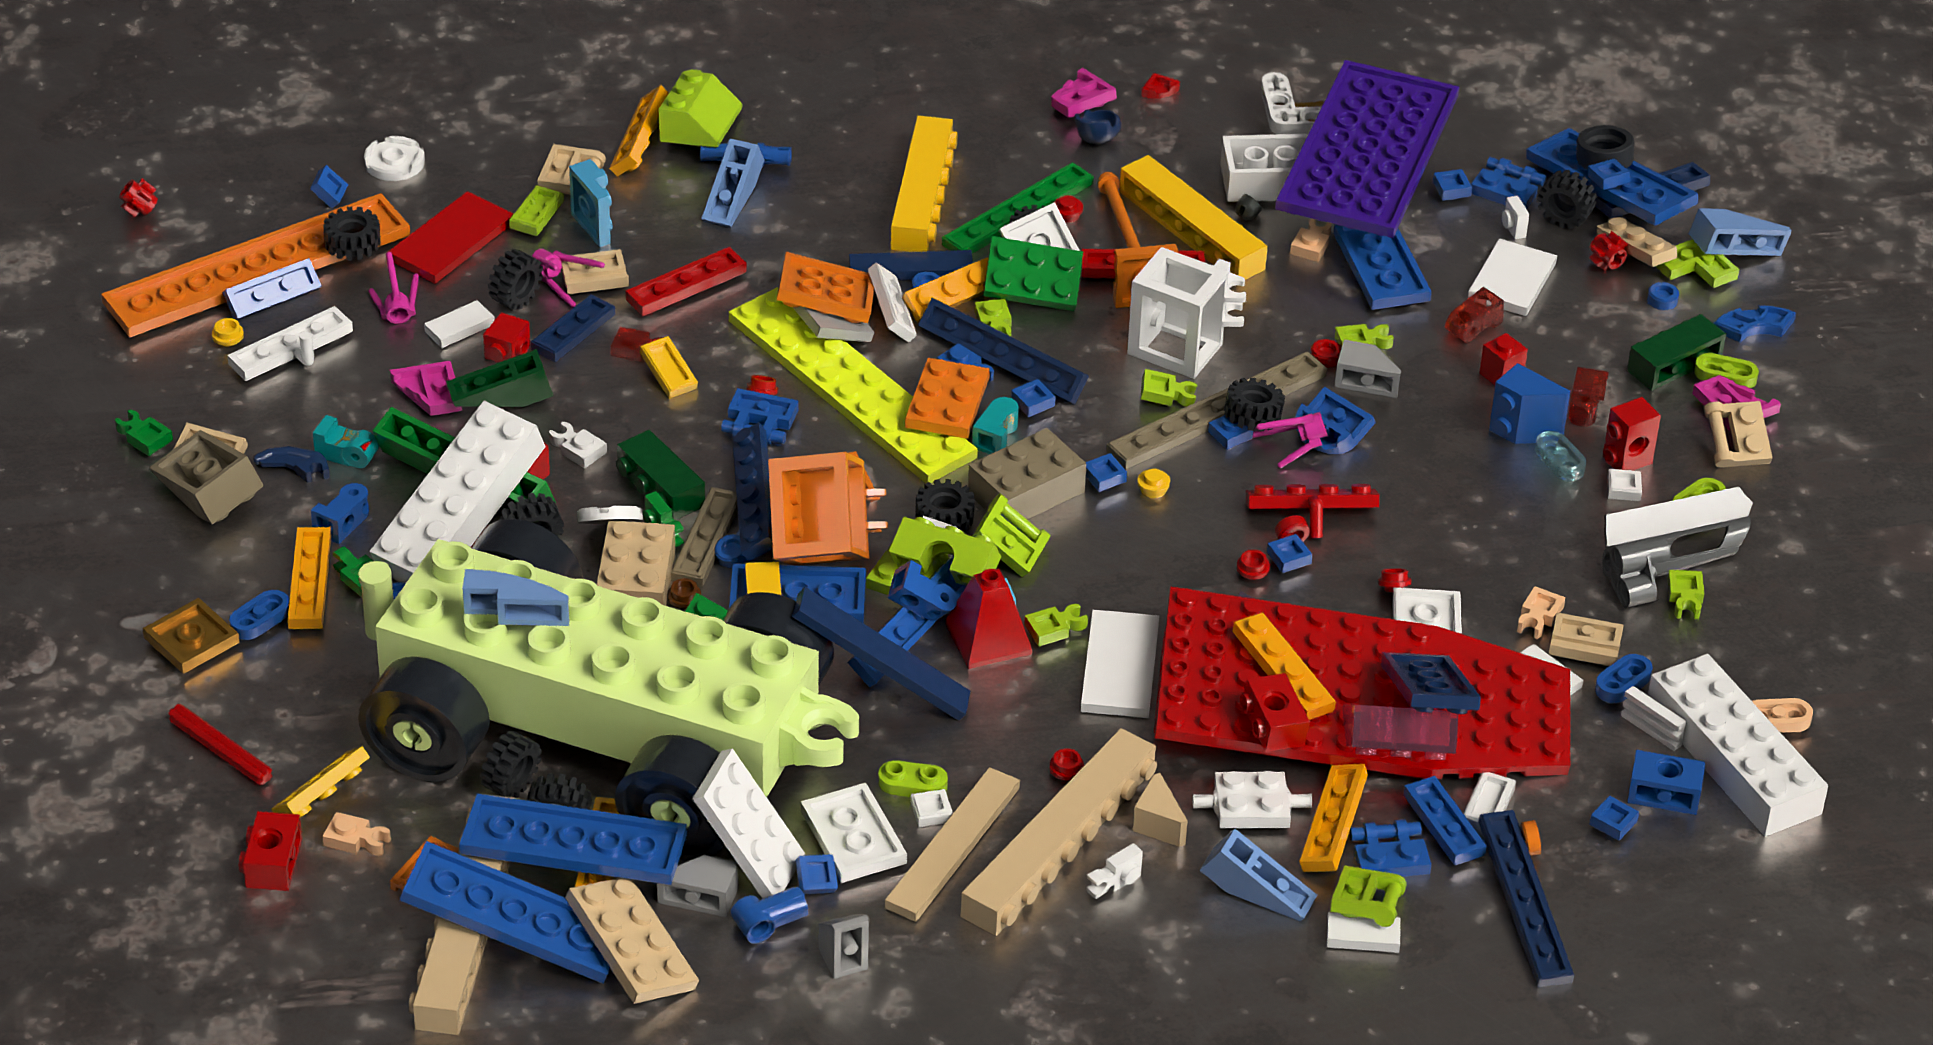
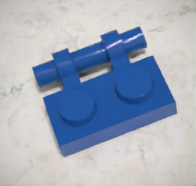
M1489 157L1486 168L1491 170L1482 168L1471 183V194L1502 205H1506L1507 197L1518 196L1525 208L1528 209L1537 196L1538 186H1543L1546 175L1537 173L1535 168L1529 166L1522 168L1513 165L1511 160L1505 158L1498 160Z
M737 388L728 407V418L736 420L724 419L721 432L732 434L734 437L743 428L753 426L749 422L755 424L759 422L766 430L768 445H771L772 442L784 444L786 432L776 429L790 430L799 410V400Z
M1405 819L1394 820L1393 824L1376 825L1375 822L1363 823L1362 827L1350 828L1351 842L1364 841L1365 843L1355 845L1354 848L1357 868L1393 873L1402 877L1431 873L1432 864L1424 839L1410 840L1409 838L1410 836L1421 835L1420 822L1407 823ZM1395 838L1394 842L1379 843L1378 839Z

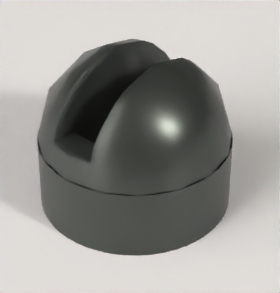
M1243 194L1236 204V214L1242 216V219L1246 221L1254 219L1262 211L1261 205L1247 194Z

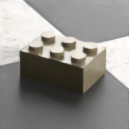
M1045 428L969 464L968 487L970 492L973 491L975 501L986 511H988L991 501L1001 493L1008 499L1007 503L1028 520L1084 493L1086 462L1048 428Z

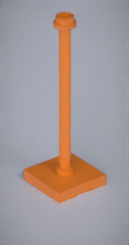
M1104 172L1099 176L1097 186L1101 193L1107 194L1128 247L1115 249L1113 303L1115 308L1130 307L1132 281L1161 247L1177 253L1178 248L1176 244L1140 247L1118 192L1120 180L1116 174Z

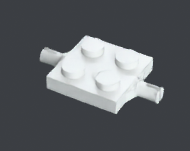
M1215 772V789L1213 794L1192 795L1193 809L1213 808L1219 818L1220 828H1290L1291 808L1312 809V794H1291L1286 786L1285 772Z

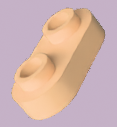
M1781 698L1752 701L1780 733L1801 732L1808 729L1811 724L1813 709L1809 703L1802 699Z

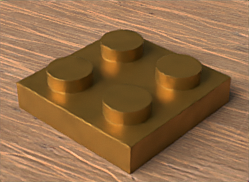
M200 598L142 628L144 639L183 674L240 643L238 632Z

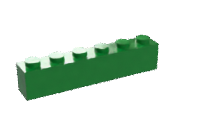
M390 407L372 431L382 452L427 474L455 439V437L393 407ZM526 472L499 509H509L508 503L511 501L515 504L518 503L517 497L523 495L524 499H528L529 493H534L536 498L539 493H542L545 497L550 496L553 502L555 499L547 481Z

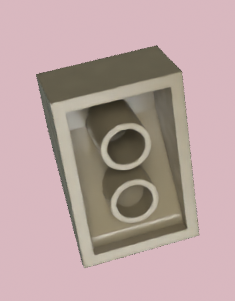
M199 430L149 467L151 472L192 512L212 525L225 519L231 510L253 498L255 492L264 486L245 454L202 430Z

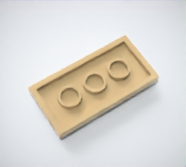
M617 878L569 888L565 899L633 1003L696 989L699 982L698 977L633 879Z

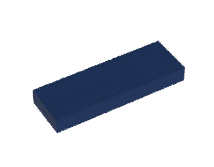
M590 294L531 341V350L537 349L538 354L553 362H557L615 315V306Z

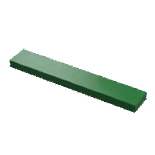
M1072 162L942 237V246L949 251L972 250L973 254L989 245L992 236L1002 237L999 232L1000 228L1010 224V217L1014 215L1017 209L1022 212V207L1027 206L1028 209H1031L1032 205H1037V209H1041L1042 205L1048 206L1062 196H1074L1093 185L1094 176Z

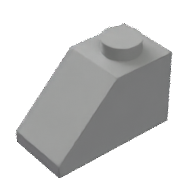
M1344 340L1337 363L1335 387L1397 398L1401 370L1376 345Z
M703 855L678 865L672 885L657 883V902L727 917L739 887V864L735 861Z
M852 914L819 924L818 949L834 979L868 969L869 919L866 915Z

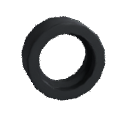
M1610 125L1593 126L1583 130L1577 138L1576 159L1578 164L1588 170L1590 165L1615 159L1622 166L1628 168L1634 159V138L1632 134L1626 129Z

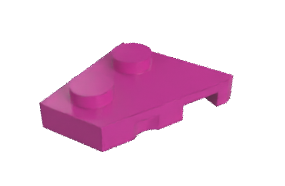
M1082 68L1077 71V79L1074 82L1068 80L1062 89L1057 90L1051 96V106L1068 118L1075 117L1076 113L1080 115L1086 109L1101 107L1105 103L1116 99V88Z
M451 360L390 370L391 383L430 416L462 411V406H454L446 381L455 378Z
M1721 375L1694 384L1692 392L1704 406L1711 402L1727 404L1760 401L1764 418L1779 413L1781 405L1774 398L1769 403L1754 397L1755 390L1737 385L1734 381ZM1722 418L1724 426L1731 431L1728 418Z

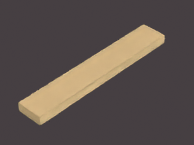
M989 767L885 899V909L917 922L1020 789V780Z

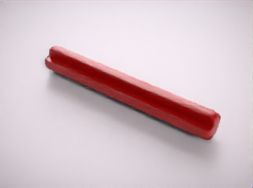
M177 704L169 710L170 722L255 783L264 785L272 779V769L184 705Z

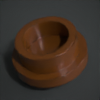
M678 579L672 583L668 590V601L674 607L687 609L695 594L701 595V590L696 582L691 579Z

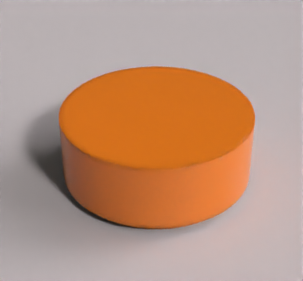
M1535 820L1521 822L1520 829L1530 856L1540 855L1541 842Z

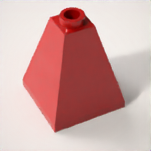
M986 569L982 573L973 575L958 599L956 607L951 610L946 619V627L968 669L1032 655V648L1020 615L1000 569Z

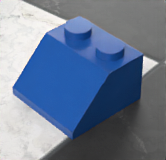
M1517 363L1495 383L1489 431L1514 444L1561 442L1564 437L1571 391Z

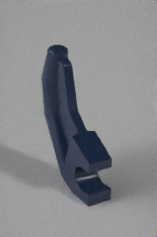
M285 446L268 448L253 456V461L256 465L260 464L261 467H288L294 470L307 483L312 482L311 474L315 472L322 473L324 479L330 478L327 460L318 451Z

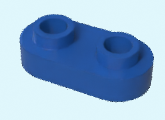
M268 590L236 609L230 615L229 621L230 626L238 632L239 639L251 640L257 638L286 619L289 611L288 595L279 590Z
M1639 654L1623 656L1597 676L1596 695L1608 703L1623 702L1627 699L1625 691L1634 686L1640 690L1650 682L1653 669L1651 661Z

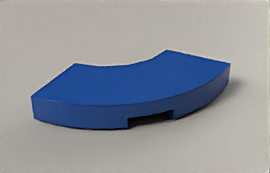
M1758 306L1757 309L1745 311L1738 308L1720 316L1714 324L1726 333L1727 338L1737 342L1757 334H1770L1782 337L1795 321L1796 312L1774 306Z

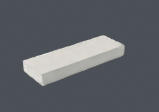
M874 263L868 269L887 327L907 342H910L916 337V331L907 305L902 298L903 293L897 276L880 264Z

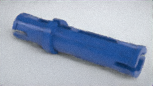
M721 143L718 147L701 146L700 160L722 162L728 144ZM758 143L764 158L762 167H764V164L791 166L792 147L765 146V143Z

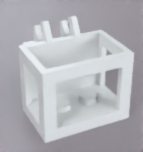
M1161 247L1132 281L1127 354L1195 379L1223 344L1224 327H1242L1244 325L1243 316L1234 317L1227 312L1230 310H1242L1243 303L1246 302V292H1233L1230 290V287L1236 285L1244 286L1245 278L1230 273L1231 263L1219 259L1212 266ZM1161 330L1186 339L1184 361L1148 348V346Z

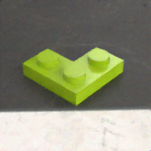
M1693 239L1675 245L1677 247V258L1655 266L1669 280L1695 271L1712 288L1738 279L1739 269L1724 255L1705 254Z

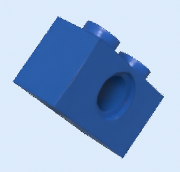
M1636 750L1627 803L1697 815L1706 762Z

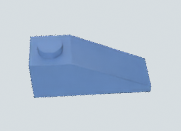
M729 139L701 218L703 222L732 227L755 188L764 163L763 155L757 144Z
M1699 208L1688 234L1705 254L1781 256L1792 230L1783 225L1726 209Z
M1233 829L1213 847L1199 870L1227 893L1297 921H1302L1317 897L1316 893L1236 829Z

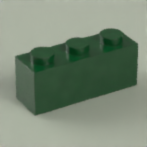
M1699 314L1631 346L1627 371L1653 391L1693 372L1696 359L1700 355L1705 353L1723 355L1726 333L1704 315Z
M646 430L617 444V470L636 486L639 493L647 495L656 491L672 509L674 520H678L701 509L705 500V482L651 430Z

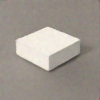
M1608 470V499L1641 501V471Z
M945 789L911 794V806L918 828L945 824L953 814Z

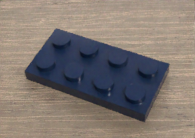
M1382 652V668L1414 710L1433 712L1434 708H1441L1455 714H1466L1468 710L1480 709L1481 696L1450 656Z

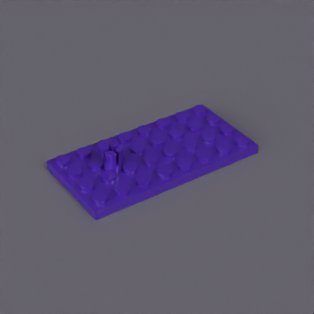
M1345 60L1276 199L1275 210L1394 238L1458 98L1459 86Z

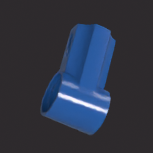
M792 887L761 900L756 896H745L733 905L730 914L750 943L757 944L767 940L773 934L775 928L808 916V905L799 887Z

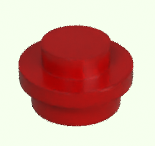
M1066 195L1054 201L1065 223L1077 221L1083 212V203L1074 196Z
M753 375L751 376V381L746 386V389L749 391L776 395L778 393L776 379L769 376Z
M1252 549L1242 553L1241 557L1237 560L1236 569L1241 576L1250 580H1256L1265 577L1269 573L1270 563L1263 552Z
M1384 569L1381 571V577L1378 578V585L1385 587L1386 592H1393L1394 587L1405 588V586L1411 585V578L1408 577V570Z
M1069 748L1058 750L1049 763L1051 774L1060 780L1066 781L1071 780L1084 767V761L1080 754Z

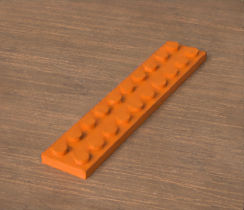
M382 193L340 207L343 211H347L349 206H352V210H356L357 207H363V212L369 209L372 211V215L376 214L380 224V246L410 235V225ZM337 209L101 293L102 303L130 338L227 303L222 293L224 290L310 258L314 270L346 259V256L338 259L336 254L333 256L329 254V250H326L323 227L325 218H329L328 214L331 212L337 214Z

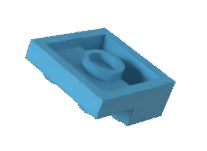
M591 159L569 166L571 215L599 247L611 244L610 231L613 229V224L610 218L609 207L612 205V199L606 189L608 178L602 168L599 169Z

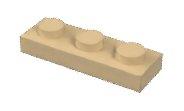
M1612 218L1607 223L1596 226L1597 235L1601 233L1609 235L1613 231L1628 243L1624 248L1627 254L1651 267L1677 258L1676 246L1668 243L1663 238L1649 233L1644 228L1630 223L1625 218Z

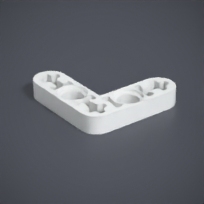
M1272 72L1262 77L1261 95L1271 131L1277 135L1309 134L1314 122L1307 120H1316L1322 106L1295 107L1289 81L1285 75ZM1273 103H1283L1285 105H1276Z

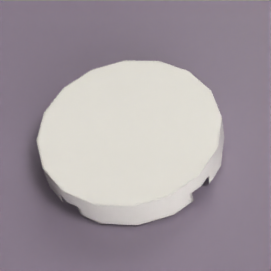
M403 136L385 137V141L378 143V140L374 141L365 149L364 165L367 172L373 177L384 181L409 179L423 169L425 162L424 151L419 148V143Z
M638 506L589 507L577 511L578 524L591 525L608 524L609 520L640 522L643 521L641 507L638 508Z

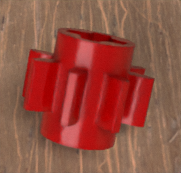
M143 178L138 183L130 180L119 195V198L124 201L121 208L133 217H136L138 213L146 216L158 201V198L153 195L156 188Z
M1613 231L1609 235L1601 233L1590 244V250L1593 254L1589 259L1604 271L1608 267L1616 269L1626 260L1627 252L1624 248L1628 243Z

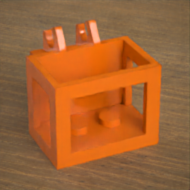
M847 452L768 459L773 559L793 566L869 559L868 534L881 533L882 529H888V522H867L866 501L880 500V497L886 496V489H865L864 460Z

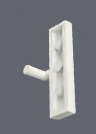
M331 307L227 355L228 365L245 381L295 358L305 366H311L314 363L313 350L353 332L352 321L337 307Z

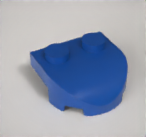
M1325 386L1308 406L1302 403L1296 413V417L1317 412L1321 413L1328 436L1320 438L1322 446L1313 449L1327 454L1349 452L1376 423L1372 415ZM1297 429V433L1299 435V438L1301 439L1299 430ZM1309 439L1304 440L1303 442L1307 444L1309 442Z

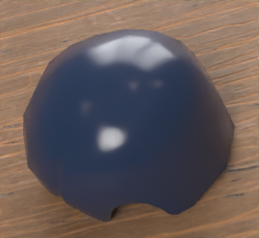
M1086 109L1082 118L1077 113L1074 115L1079 137L1089 144L1099 145L1109 142L1121 130V120L1111 110L1091 112Z

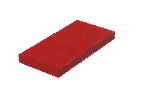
M467 191L388 252L392 253L394 264L436 284L509 227V220L513 213Z

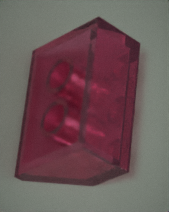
M1343 704L1346 746L1356 747V754L1377 755L1378 748L1390 749V756L1411 758V751L1425 752V759L1446 760V753L1456 754L1459 714L1441 710L1419 712L1411 708Z

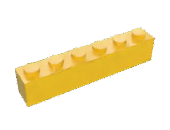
M917 116L891 225V250L924 252L928 251L929 243L936 240L937 224L934 223H939L941 216V205L938 204H944L945 186H948L950 169L947 167L952 168L954 150L951 149L956 150L958 132L953 131V119Z
M1147 155L1121 168L1119 192L1192 249L1204 251L1205 259L1214 265L1219 259L1231 263L1230 273L1241 276L1245 280L1265 270L1267 245L1151 156Z

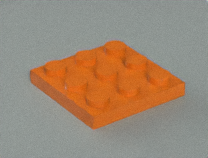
M786 252L776 300L782 301L783 304L789 307L797 308L802 306L823 314L843 317L851 323L864 322L868 324L874 286L867 272Z

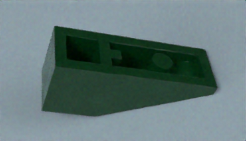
M537 349L446 381L454 406L479 407L483 401H486L497 407H525L553 397Z

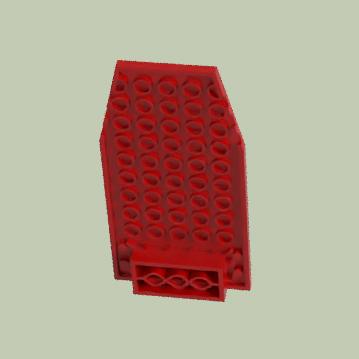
M1170 586L1167 617L1162 639L1153 733H1155L1156 739L1331 765L1365 764L1367 770L1425 779L1432 776L1442 779L1443 774H1457L1458 778H1473L1474 773L1486 772L1506 777L1509 772H1521L1524 776L1568 775L1570 768V669L1439 626ZM1264 613L1336 701L1334 712L1309 720L1310 724L1305 746L1265 752L1260 740L1254 737L1252 723L1248 715L1244 714L1241 710L1240 696L1244 693L1248 678L1268 675L1232 632L1235 621ZM1382 652L1450 656L1481 696L1480 709L1468 710L1466 714H1455L1441 708H1434L1433 712L1414 710L1382 668Z

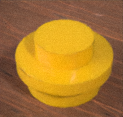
M232 318L220 319L215 323L212 330L213 341L225 347L234 346L244 337L242 326H240L237 320Z
M1148 469L1139 474L1137 484L1144 496L1159 498L1168 490L1170 478L1168 474L1159 469Z

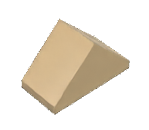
M1161 773L1154 774L1135 806L1133 831L1178 847L1186 845L1188 820Z

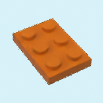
M927 358L905 418V428L968 439L989 380L990 368L950 362L943 359Z

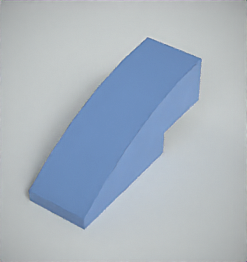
M465 569L463 581L464 614L498 615V624L569 626L568 595L550 586L516 575L488 570Z

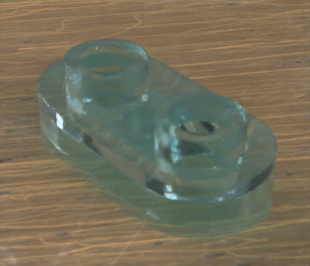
M1545 431L1537 436L1535 453L1558 478L1571 482L1579 480L1584 476L1586 459L1563 434L1556 431Z

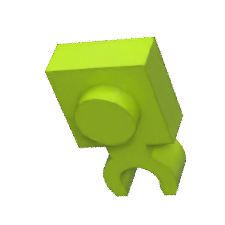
M1005 299L975 302L974 312L977 320L1011 336L1012 318Z
M1366 324L1335 327L1334 337L1341 348L1344 340L1373 344L1380 349H1389L1393 347L1394 339L1393 335H1388L1389 325L1386 324L1377 325L1373 329H1368Z
M1145 369L1142 376L1140 399L1171 406L1173 400L1187 407L1195 403L1196 395L1194 393L1197 384L1191 381L1175 382L1176 375Z
M1669 570L1667 578L1669 602H1676L1674 611L1676 618H1681L1682 610H1690L1694 614V619H1699L1704 599L1702 571Z
M1071 604L1062 612H1059L1054 606L1025 615L1024 626L1036 644L1042 646L1069 638V630L1081 631L1088 627V616L1083 615L1079 617L1081 607L1079 604Z

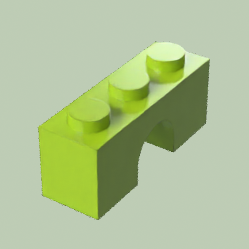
M903 517L889 549L895 564L903 566L912 560L922 566L921 572L925 574L936 557L943 554L953 555L954 559L949 570L956 583L965 586L968 585L973 575L982 573L986 569H996L1001 559V555L992 539L983 535H976V537L965 535L963 531L953 526L941 528L922 517H916L915 520Z

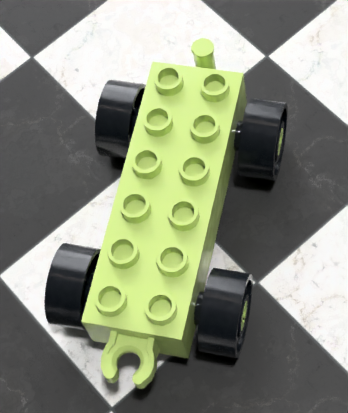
M503 519L490 524L472 548L462 542H447L437 539L395 599H393L392 575L389 564L381 561L369 562L364 564L358 572L359 583L362 589L365 632L370 639L377 642L380 677L360 706L358 713L359 727L367 744L376 755L395 770L415 779L440 782L457 776L487 734L489 721L492 720L631 763L615 791V805L618 814L687 824V835L679 860L691 861L703 855L713 857L724 846L723 841L693 800L694 795L721 751L728 749L735 751L767 798L787 765L829 767L840 765L843 762L844 743L841 739L837 737L829 740L814 739L808 734L809 730H814L822 725H830L836 727L845 738L852 739L859 735V714L850 705L840 700L818 694V687L834 659L833 642L793 618L796 601L779 594L755 592L741 596L731 605L722 620L711 616L702 617L661 605L652 598H637L597 586L594 582L583 579L582 569L576 556L559 537L540 525L520 519ZM465 569L488 570L516 575L550 586L568 595L569 626L498 624V615L464 614L463 581Z

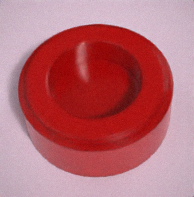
M1322 339L1312 344L1310 354L1326 368H1332L1337 366L1341 347L1340 344L1333 340Z
M1293 515L1282 519L1276 525L1275 533L1278 540L1297 534L1303 542L1309 536L1310 529L1305 518Z

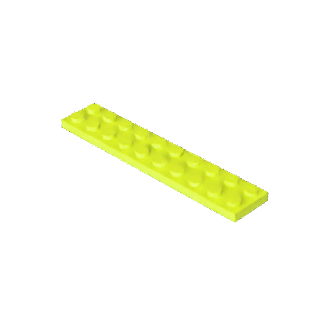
M778 287L728 311L731 324L923 482L932 483L934 480L940 479L977 459L978 448L965 438L905 428V418L913 396L844 340L817 338L793 307H789L783 304L782 301L776 300Z

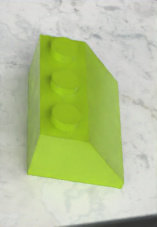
M697 69L683 71L658 109L660 142L718 147L741 111L742 103L713 74L702 73V71Z

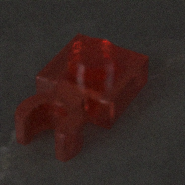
M620 327L611 344V356L641 362L643 357L640 354V346L663 337L650 339V332Z

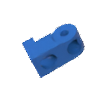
M358 483L343 486L340 489L339 495L327 506L318 503L311 509L312 527H330L331 541L340 544L368 517V489Z
M910 560L895 570L887 598L931 621L937 620L953 610L957 605V596L954 590L946 584H936L933 580L920 574L922 566Z

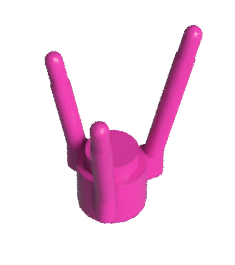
M538 249L532 254V257L541 262L540 265L543 266V271L540 272L543 275L541 281L548 284L572 308L576 306V303L552 279V277L557 276L561 272V261L604 268L605 266L603 262L563 254L557 250L551 253L545 249Z
M387 252L386 259L392 292L387 295L384 304L374 289H369L368 293L378 307L382 320L388 319L393 324H402L416 314L414 306L419 275L413 274L408 299L406 295L399 291L392 253Z
M1320 412L1302 417L1257 424L1256 428L1258 430L1264 429V431L1253 432V438L1298 429L1302 441L1309 439L1307 444L1278 462L1277 466L1279 468L1291 463L1312 448L1322 446L1320 438L1328 436Z

